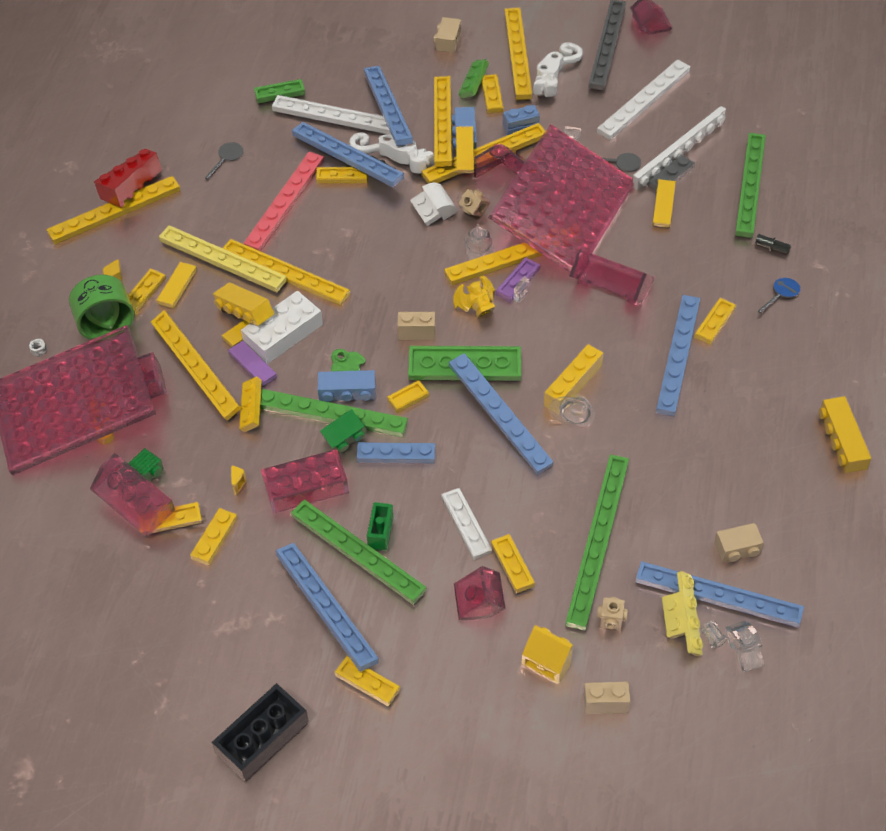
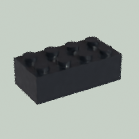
M276 683L211 742L214 752L245 782L309 722L307 710Z

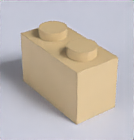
M442 18L441 23H438L437 34H434L433 42L436 43V50L455 53L461 34V19Z
M398 312V340H435V312Z
M756 523L717 531L714 541L722 562H734L748 556L755 557L761 554L764 545Z
M629 682L585 683L583 694L585 714L629 712Z

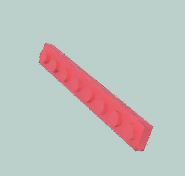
M312 152L307 153L243 243L244 245L261 252L316 174L317 167H321L323 164L324 156Z

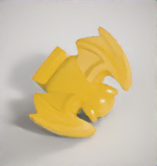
M481 276L479 282H472L467 286L469 294L464 292L463 284L459 285L454 292L453 305L455 309L459 307L463 311L469 312L472 308L476 311L477 318L495 309L494 304L491 303L495 289L491 281L485 276Z

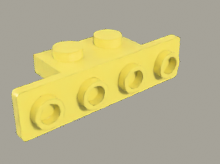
M680 571L677 572L679 592L662 597L667 638L673 639L686 635L688 653L701 656L703 655V642L699 632L700 621L696 611L697 601L694 597V580L690 574Z

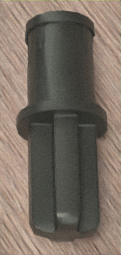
M758 234L755 240L756 245L766 247L769 251L773 249L789 254L791 250L790 244L778 241L775 237L770 238Z

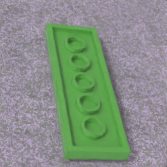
M409 346L408 380H460L449 367V362L465 353L486 380L521 381V346Z

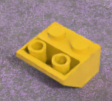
M535 625L522 653L521 664L559 684L571 665L573 644L566 638H559L552 634L547 628H540Z

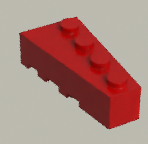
M148 149L140 150L138 154L126 159L121 165L115 166L113 170L106 174H102L94 181L100 199L122 207L125 199H131L134 196L133 192L135 190H141L144 187V182L151 181L162 171L157 153Z

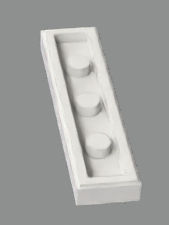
M460 488L441 494V499L472 559L476 560L492 554V549Z

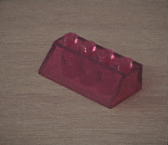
M116 453L100 466L90 487L93 493L146 538L175 511L173 502L169 497Z

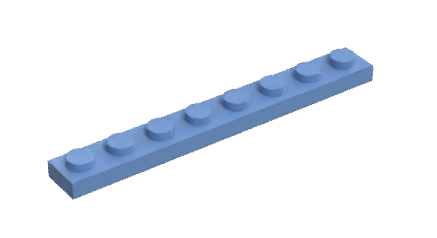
M380 66L364 68V75L396 146L413 143V137Z
M304 122L292 130V136L391 187H394L404 179V173Z
M682 295L656 413L675 417L700 304V298Z
M464 353L450 361L449 367L533 471L539 475L552 467L554 463L466 354Z
M292 543L277 549V558L359 672L378 664L379 658L297 546Z
M641 561L635 582L677 593L679 592L677 572L679 571ZM691 575L694 580V597L697 600L799 628L804 610L802 605Z

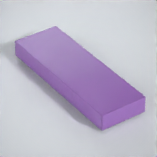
M525 257L497 288L495 295L511 302L518 295L515 294V291L520 292V289H515L518 284L522 282L523 289L540 270V264Z
M244 341L228 350L229 355L252 378L257 376L262 380L261 387L277 378V374Z

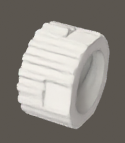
M35 339L30 342L29 348L32 355L40 357L47 352L44 340Z

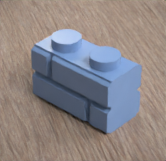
M535 105L510 109L503 112L502 125L506 134L510 135L539 123L540 115Z

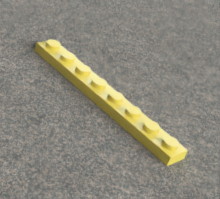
M170 225L159 236V240L162 243L274 292H278L287 281L286 276Z

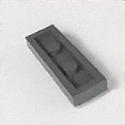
M681 155L649 180L648 186L657 191L658 179L677 182L694 168L695 163Z

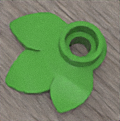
M336 349L331 355L333 362L331 371H360L359 365L364 364L366 360L357 352Z

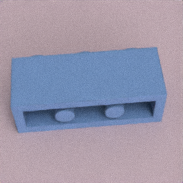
M475 107L455 108V114L451 115L452 125H455L452 126V136H456V127L473 126V149H476ZM453 138V148H456V138Z
M375 370L318 372L319 400L326 402L376 400Z

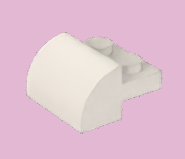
M429 183L422 186L424 191L410 200L427 226L441 217L446 220L459 211L439 183Z

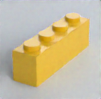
M230 282L213 293L214 303L219 310L222 309L228 314H232L256 326H259L275 314L267 298Z
M587 344L544 392V406L560 415L602 367L603 352Z
M842 396L823 400L821 408H819V416L824 420L825 431L827 435H830L833 450L837 452L839 465L843 467L845 473L868 470L872 458L846 397Z

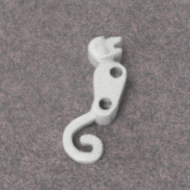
M563 43L560 45L559 52L549 53L537 65V76L534 82L533 94L538 96L544 95L545 97L555 96L558 87L559 71L565 64L580 61L583 55L582 49L574 43Z
M357 133L350 138L351 147L365 154L379 151L380 155L387 156L395 162L409 164L411 172L416 174L422 173V170L430 168L435 164L434 153L431 151L426 152V149L417 150L415 141H413L411 146L407 144L396 146L392 135L388 134L381 135L378 138L377 144L368 145L370 139L366 133Z

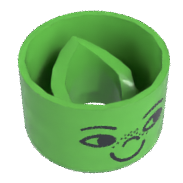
M103 274L87 277L76 284L69 295V306L77 329L87 339L103 341L115 338L128 330L134 321V309L125 286L116 277Z

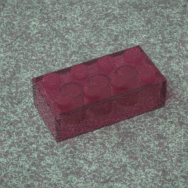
M337 449L261 469L263 484L272 514L296 508L304 499L311 504L349 493L348 480Z

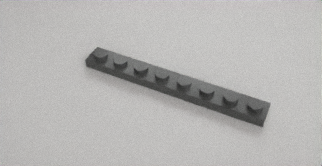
M610 1L588 88L605 90L626 8V1Z

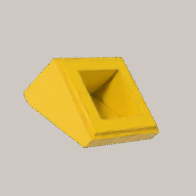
M119 259L103 268V275H110L122 280Z
M232 465V488L234 495L237 496L246 483V476L243 469Z

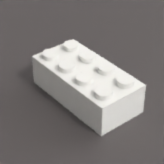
M296 291L272 309L275 314L259 326L250 323L241 330L243 341L266 364H269L323 325L321 310L299 291Z

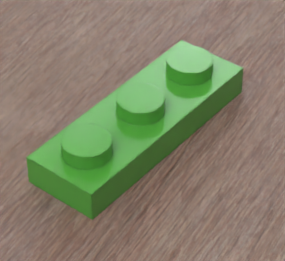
M487 59L476 60L471 64L458 93L461 99L475 96L489 65Z
M302 79L255 87L254 92L257 103L275 100L277 95L289 98L305 95V88Z

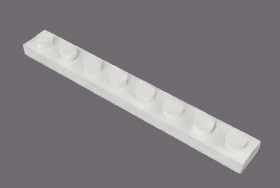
M677 59L597 128V133L608 140L614 138L688 74L691 66Z
M277 95L272 105V111L391 135L383 116Z
M720 106L633 175L632 188L639 190L642 186H646L649 180L679 156L691 150L697 142H701L716 127L722 125L726 119V109Z

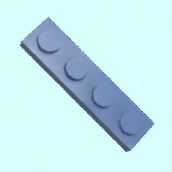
M358 442L357 463L435 464V443Z

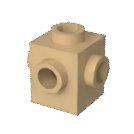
M467 189L462 195L459 204L464 207L463 211L467 214L482 217L491 202L483 197L484 193L480 190Z
M604 597L603 605H598L597 617L601 618L600 628L621 631L622 621L627 620L628 609L624 608L625 600H620L616 597Z

